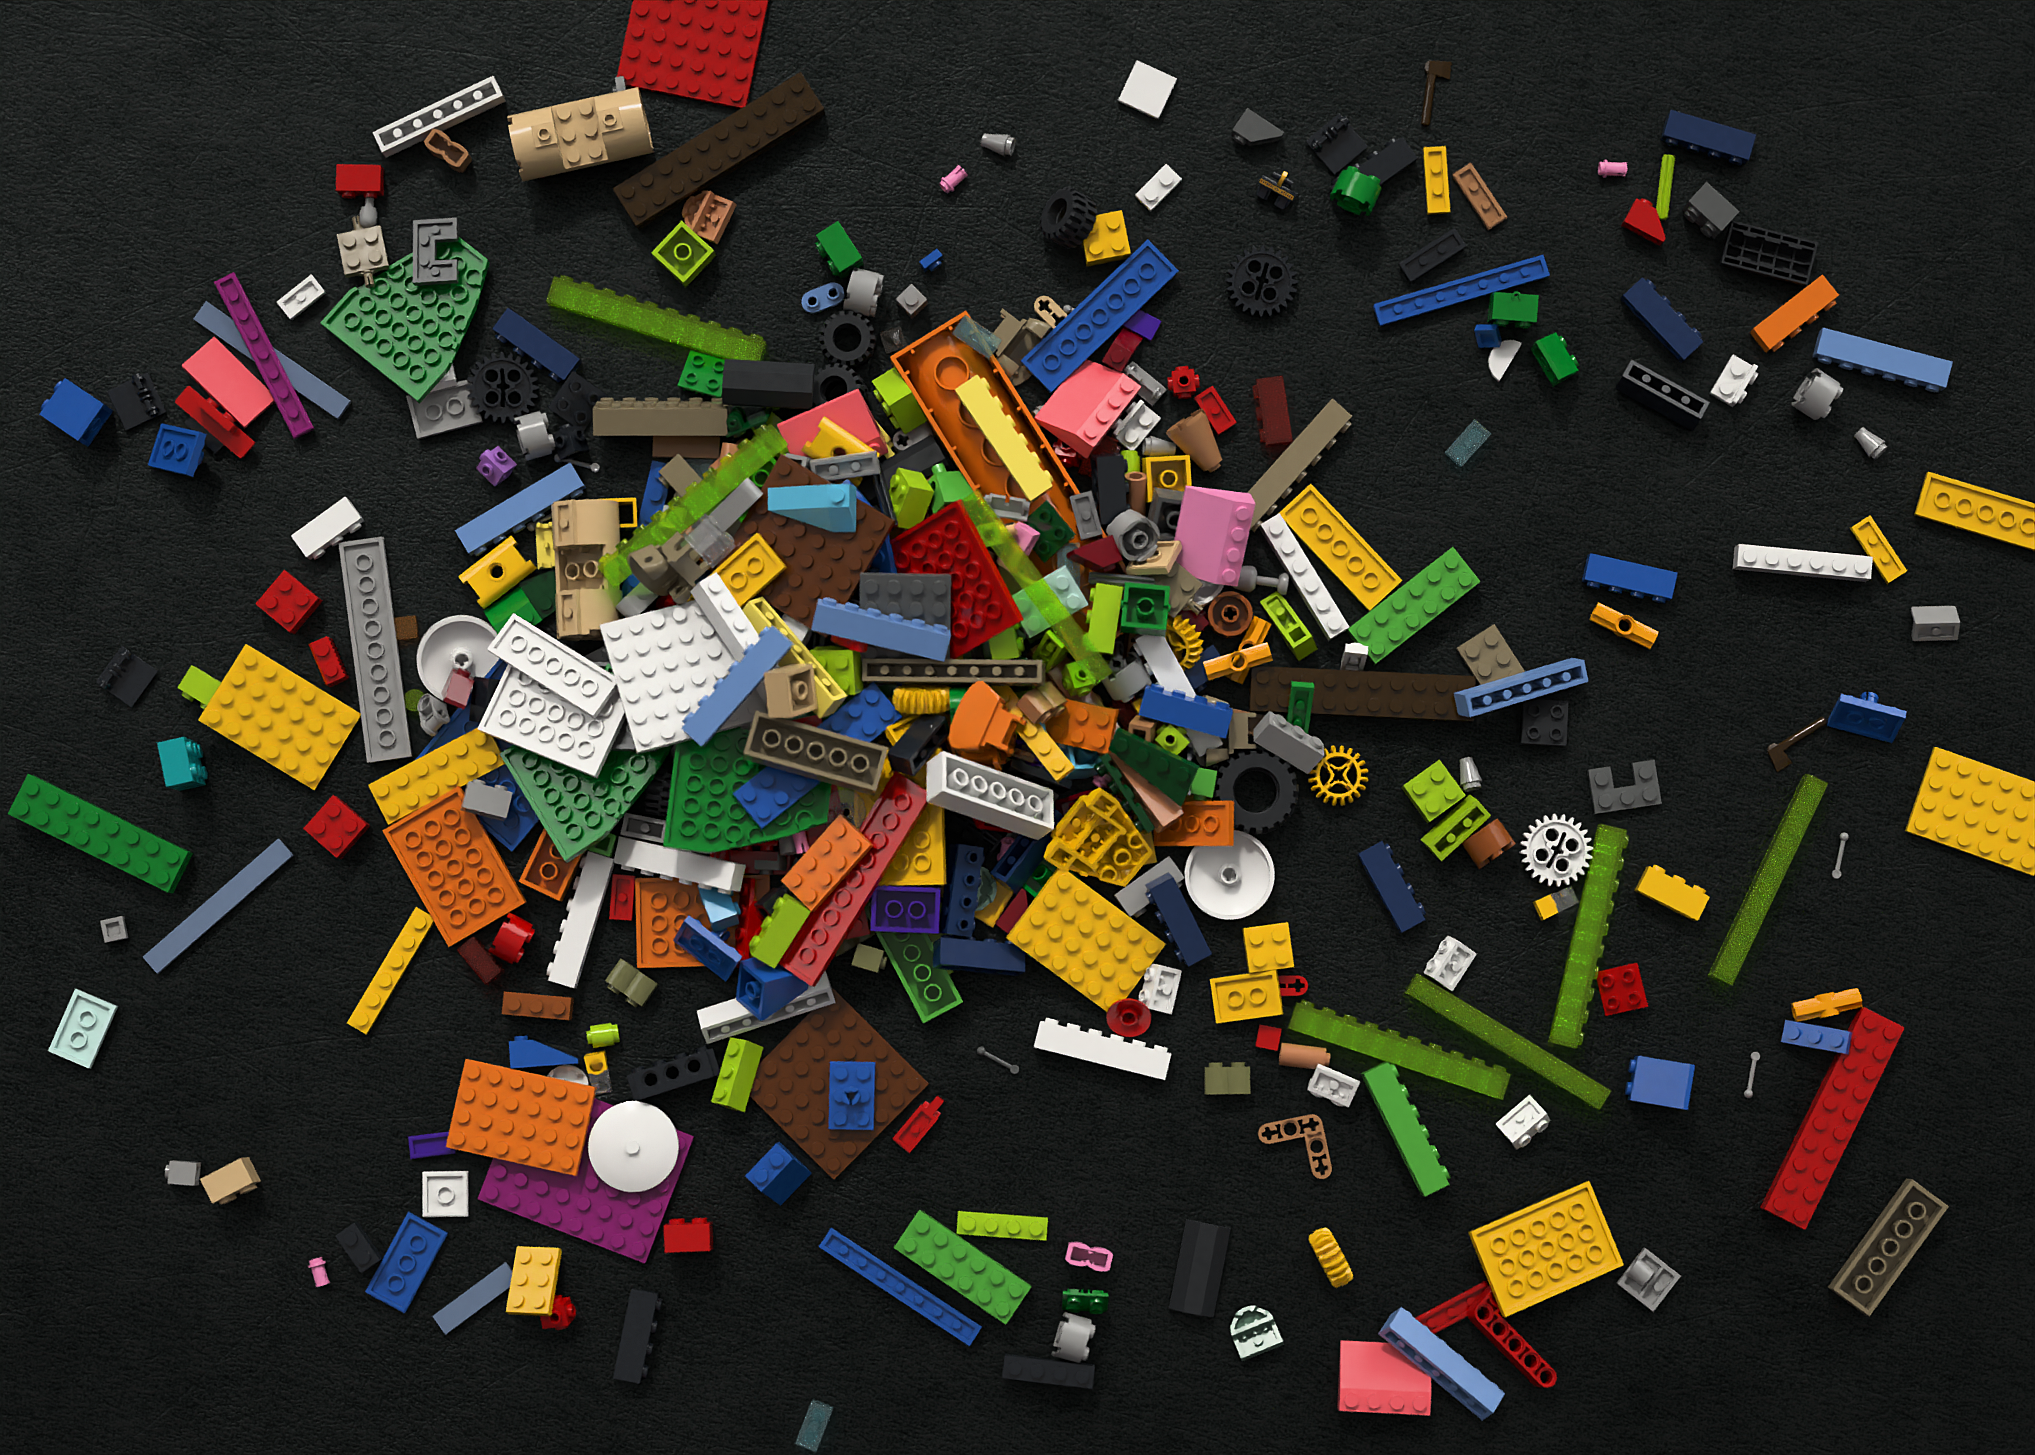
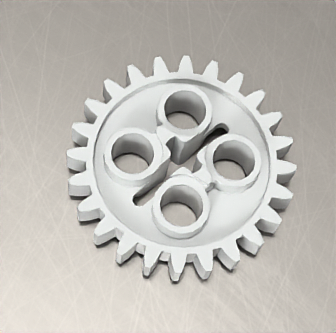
M1552 814L1551 820L1547 816H1543L1544 823L1537 819L1535 820L1537 827L1529 825L1528 828L1531 833H1523L1527 841L1520 842L1522 846H1525V850L1519 851V853L1525 854L1526 858L1521 860V863L1528 862L1529 865L1525 870L1532 869L1534 871L1531 875L1532 878L1539 875V883L1547 879V886H1551L1552 882L1555 881L1556 886L1559 887L1561 880H1563L1566 885H1569V878L1577 881L1576 873L1584 875L1585 873L1581 868H1588L1590 866L1585 860L1592 859V856L1587 854V851L1592 850L1593 847L1586 844L1591 841V838H1584L1587 830H1579L1581 823L1574 826L1573 817L1565 821L1564 814L1559 820H1557L1556 814ZM1548 829L1556 832L1557 837L1555 841H1549L1546 838V831ZM1565 832L1566 836L1559 846L1561 854H1556L1550 868H1547L1546 865L1554 853L1551 847L1558 845L1562 833ZM1569 839L1574 840L1577 844L1576 850L1573 852L1566 848V842ZM1538 849H1543L1546 852L1547 857L1545 861H1539L1536 858V851ZM1559 859L1564 860L1567 864L1566 870L1563 872L1556 868V862Z

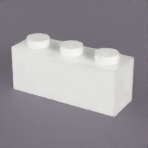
M344 497L291 535V537L308 559H318L325 553L324 549L330 545L335 546L343 540L342 536L346 533L357 531L362 526L360 523L364 520L350 500Z

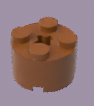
M1233 591L1223 592L1216 596L1210 603L1207 611L1209 627L1216 635L1223 638H1235L1242 635L1248 629L1253 617L1250 602L1241 594ZM1227 610H1230L1231 613H1235V616H1233L1232 620H1229L1228 617H1224V615L1227 613Z
M1498 818L1462 842L1465 850L1479 869L1490 862L1488 858L1492 861L1503 853L1502 848L1506 851L1516 844Z

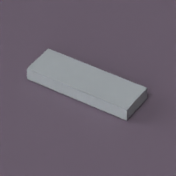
M877 450L810 460L811 471L827 481L880 474Z

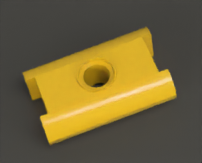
M825 416L817 426L821 430L812 443L807 440L801 449L802 452L812 459L838 456L835 453L836 448L844 449L846 455L874 451V449ZM854 477L848 479L851 480V482L856 487H858L863 477Z
M512 536L508 537L458 576L463 584L469 583L479 595L480 599L477 602L483 609L487 608L537 569L531 560L526 562L515 548L518 543ZM498 566L502 567L503 575L499 578H494L492 575L493 569Z

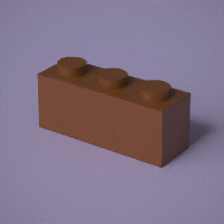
M504 992L502 1014L572 1020L574 998Z

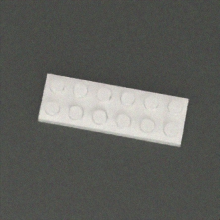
M514 613L487 649L491 654L593 718L597 717L617 689L616 681L612 674Z

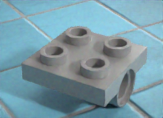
M1643 1248L1618 1280L1617 1284L1654 1312L1681 1276L1649 1250Z

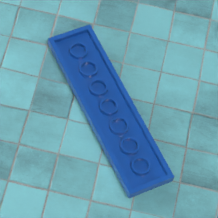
M1147 239L1020 362L1052 393L1178 273L1177 268Z
M871 683L816 728L871 743L884 733L886 727L899 721L902 715L895 710V707L877 685ZM767 766L735 791L733 796L762 830L822 781Z

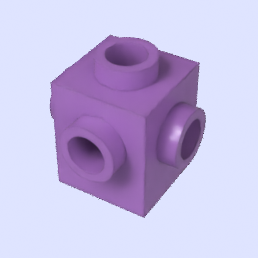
M497 446L491 451L487 449L479 457L481 461L476 469L496 486L509 477L517 464Z

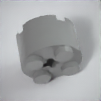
M854 267L847 288L848 298L844 301L843 310L848 312L854 311L856 314L860 313L867 317H874L877 309V300L880 298L884 276Z
M1818 368L1811 372L1814 374L1811 379L1806 377L1794 395L1793 399L1796 402L1791 404L1813 420L1820 417L1825 418L1831 410L1829 405L1843 391L1839 382Z
M540 411L513 418L514 424L519 423L516 433L523 454L528 453L525 455L526 461L552 454V450H555V442L552 434H547L546 429H548L549 423L546 413L541 414Z
M1130 509L1119 514L1106 528V533L1108 536H1113L1120 554L1130 561H1144L1151 557L1158 547L1156 544L1158 538L1160 539V532L1157 525L1134 510Z
M1128 652L1129 656L1123 658L1124 667L1123 669L1120 667V671H1113L1110 668L1109 661L1101 669L1103 674H1098L1113 700H1122L1123 703L1128 702L1134 697L1136 692L1140 689H1145L1146 685L1150 686L1152 684L1150 676L1136 652Z
M1064 1312L1063 1316L1067 1318L1065 1322L1060 1321L1053 1345L1058 1348L1057 1352L1052 1351V1356L1075 1363H1080L1081 1360L1086 1361L1089 1347H1086L1088 1338L1092 1339L1094 1335L1095 1325L1091 1324V1319Z

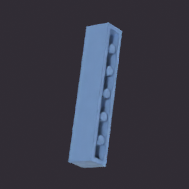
M1822 328L1819 331L1813 357L1818 358V361L1824 364L1834 362L1840 364L1839 367L1843 369H1861V373L1866 375H1874L1876 373L1883 375L1882 378L1885 380H1903L1905 385L1917 387V384L1922 385L1931 392H1939V390L1942 391L1946 388L1953 363L1952 361Z
M568 463L458 528L455 532L467 552L471 556L474 554L479 556L486 552V547L492 543L497 545L506 540L507 534L511 532L515 534L526 527L525 524L533 520V522L542 519L545 516L544 513L551 509L553 502L564 501L570 497L575 499L583 494L582 490L586 487L573 465Z
M832 598L818 599L811 630L943 662L945 660L951 630H947V627L944 625L934 624V626H930L919 619H912L910 621L894 613H891L890 616L881 614L880 610L874 608L864 610L853 603L843 605L836 603L837 601Z
M766 626L758 635L760 640L755 645L751 643L743 652L745 657L740 662L736 660L728 669L730 674L725 679L721 677L712 687L715 689L710 696L706 694L697 704L699 706L698 710L695 713L690 712L683 719L684 725L681 729L700 746H705L758 687L764 680V672L773 670L795 645L775 626L770 628Z
M1569 658L1455 692L1454 697L1458 715L1476 716L1588 682L1585 662L1581 659Z
M1402 1307L1389 1316L1380 1330V1336L1481 1420L1494 1413L1505 1393L1495 1383L1483 1376L1478 1369L1465 1361L1460 1354L1447 1346L1445 1341L1435 1336L1427 1326L1417 1321L1410 1312Z

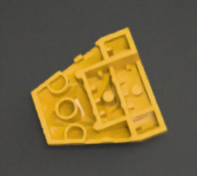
M1097 788L1091 791L1088 796H1080L1054 830H1052L1051 837L1053 839L1047 845L1044 858L1062 871L1068 872L1071 870L1080 873L1081 876L1088 877L1090 875L1099 878L1100 881L1126 887L1153 854V851L1125 813L1118 800L1102 788Z

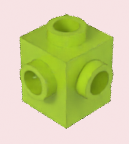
M1087 659L1068 663L1061 671L1063 687L1065 690H1068L1070 697L1074 695L1082 697L1089 694L1096 683L1095 672L1093 669H1090Z
M1164 723L1156 732L1159 735L1155 739L1158 742L1157 746L1176 755H1179L1192 742L1185 735L1187 730L1174 724L1167 725ZM1170 735H1172V736L1174 737V739H1175L1174 742H1171V741H1170V739H1169V736H1170Z

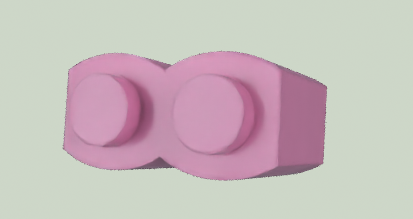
M1070 1242L1065 1260L1076 1266L1088 1265L1097 1271L1110 1270L1113 1253L1102 1247L1090 1248L1081 1242Z

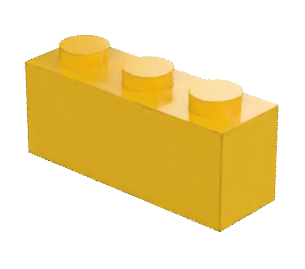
M1657 865L1646 867L1635 891L1693 921H1698L1710 898L1705 894L1706 890L1696 885L1693 888L1686 885V880L1677 875H1674L1673 878L1666 875V870Z

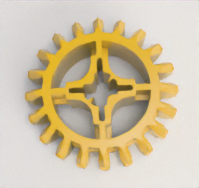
M1182 614L1174 619L1168 615L1165 639L1184 672L1185 667L1188 669L1192 668L1201 657L1203 640L1198 638L1201 632L1194 630L1196 625H1190L1189 619L1183 620ZM1183 649H1186L1185 657H1182Z
M946 685L898 686L894 689L893 695L895 710L907 714H931L950 710L949 689L951 687Z
M1331 746V753L1329 754L1328 750L1324 748V757L1315 766V770L1312 769L1309 774H1313L1314 778H1309L1308 782L1316 783L1310 789L1315 791L1318 788L1320 792L1316 794V797L1319 798L1324 794V803H1327L1329 798H1332L1331 804L1335 806L1337 799H1339L1341 806L1345 805L1344 798H1347L1349 803H1352L1353 798L1351 795L1353 794L1359 798L1361 795L1357 789L1365 790L1366 787L1361 785L1360 782H1367L1368 778L1361 777V774L1367 773L1368 769H1360V766L1364 765L1365 761L1362 760L1357 763L1356 759L1359 758V753L1355 754L1354 757L1350 756L1353 749L1349 748L1347 753H1343L1344 746H1340L1339 752H1336L1335 746ZM1343 758L1347 762L1342 767H1335L1327 760ZM1322 766L1329 774V780L1324 786L1320 781V769ZM1351 766L1354 767L1356 773L1354 786L1346 775ZM1345 767L1346 769L1341 775L1343 780L1339 782L1338 779L1330 784L1334 777L1333 771L1336 770L1338 772ZM1339 784L1345 787L1348 792L1334 794L1328 790L1333 785Z
M1324 1227L1309 1235V1242L1331 1284L1337 1288L1353 1280L1351 1269L1330 1230Z

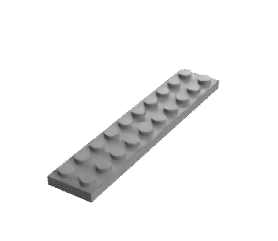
M384 537L340 542L339 551L367 763L413 757Z

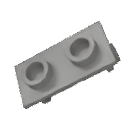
M1133 361L1123 370L1126 376L1141 386L1138 395L1152 406L1167 390Z
M993 493L985 495L982 515L1027 522L1030 502L1026 501L1025 498L1010 497L1009 503H1006V496Z

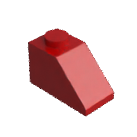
M1636 198L1621 226L1661 246L1666 238L1657 209L1652 207L1653 204L1650 201Z

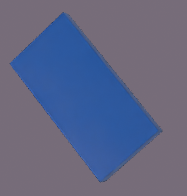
M408 1212L365 1292L406 1313L444 1243L448 1232Z

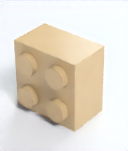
M789 664L764 672L769 718H792L818 709L813 664Z
M249 1157L240 1158L200 1179L211 1202H219L220 1205L236 1199L235 1194L239 1192L240 1194H246L256 1189L255 1184L261 1181Z

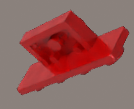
M187 386L175 400L178 406L240 459L255 445V441L234 424L236 419L227 412L222 414L217 410L219 405L210 397L206 400L191 386Z
M743 878L741 890L738 891L741 914L738 915L739 924H737L735 929V949L742 956L740 961L749 959V944L755 935L758 936L763 929L761 925L764 918L754 906L758 902L754 901L755 878Z

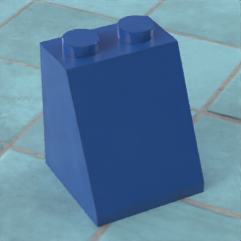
M64 378L63 381H59L54 387L53 392L55 393L50 400L47 399L42 404L40 415L88 447L113 410Z
M756 957L740 961L736 1000L760 1021L767 1019L808 990L806 982L780 964H777L774 969Z
M1635 1056L1634 1060H1630L1629 1073H1632L1631 1082L1626 1084L1625 1095H1628V1100L1688 1110L1695 1065Z
M778 1142L746 1174V1177L762 1193L781 1206L812 1172L781 1142Z

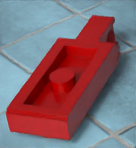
M937 1095L931 1104L925 1101L892 1139L910 1153L938 1120L941 1113L937 1109L944 1100Z

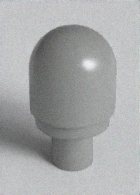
M365 198V206L361 207L359 223L363 228L374 227L377 223L378 212L374 208L373 198Z

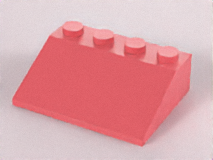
M1086 360L1061 383L1034 417V420L1088 459L1135 399L1141 386L1124 373Z
M859 389L777 424L790 454L809 457L801 449L807 440L812 443L821 429L817 426L824 416L872 449L877 450L880 453L879 456L888 453L885 437ZM835 449V453L838 456L846 455L844 449Z
M1340 1340L1339 1411L1430 1415V1376L1390 1343Z

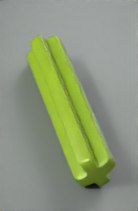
M1664 155L1662 157L1656 205L1660 220L1668 218L1675 156Z

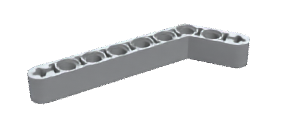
M747 477L685 538L680 546L683 548L688 543L701 555L764 493ZM640 582L615 607L625 618L641 614L659 595L651 592Z

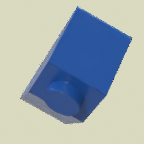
M515 1036V1041H509L510 1068L580 1063L579 1058L536 1040H528V1036Z

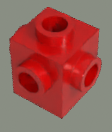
M1188 366L1176 367L1175 371H1171V377H1167L1168 391H1172L1173 397H1178V399L1191 398V395H1195L1196 388H1200L1199 375H1194V369H1189ZM1187 378L1188 383L1183 385L1180 383V379Z
M1059 438L1057 442L1053 443L1052 449L1063 467H1079L1080 459L1083 460L1084 456Z
M554 1296L551 1316H540L543 1329L555 1327L556 1330H562L569 1326L576 1315V1309L574 1304H571L570 1297Z

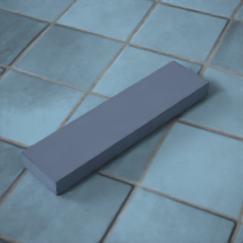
M505 1262L432 1317L445 1334L449 1333L507 1290L511 1284L512 1269Z

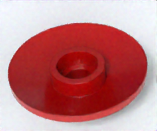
M1127 998L1114 1002L1107 1011L1106 1019L1110 1029L1118 1035L1134 1037L1141 1035L1149 1028L1151 1012L1141 1001Z

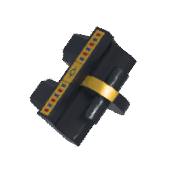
M1285 170L1282 175L1275 171L1271 177L1278 180V182L1262 175L1258 181L1259 186L1256 195L1267 200L1271 191L1278 193L1279 196L1274 205L1284 210L1291 201L1295 200L1298 193L1283 186L1285 184L1291 187L1294 182L1286 178L1289 171Z

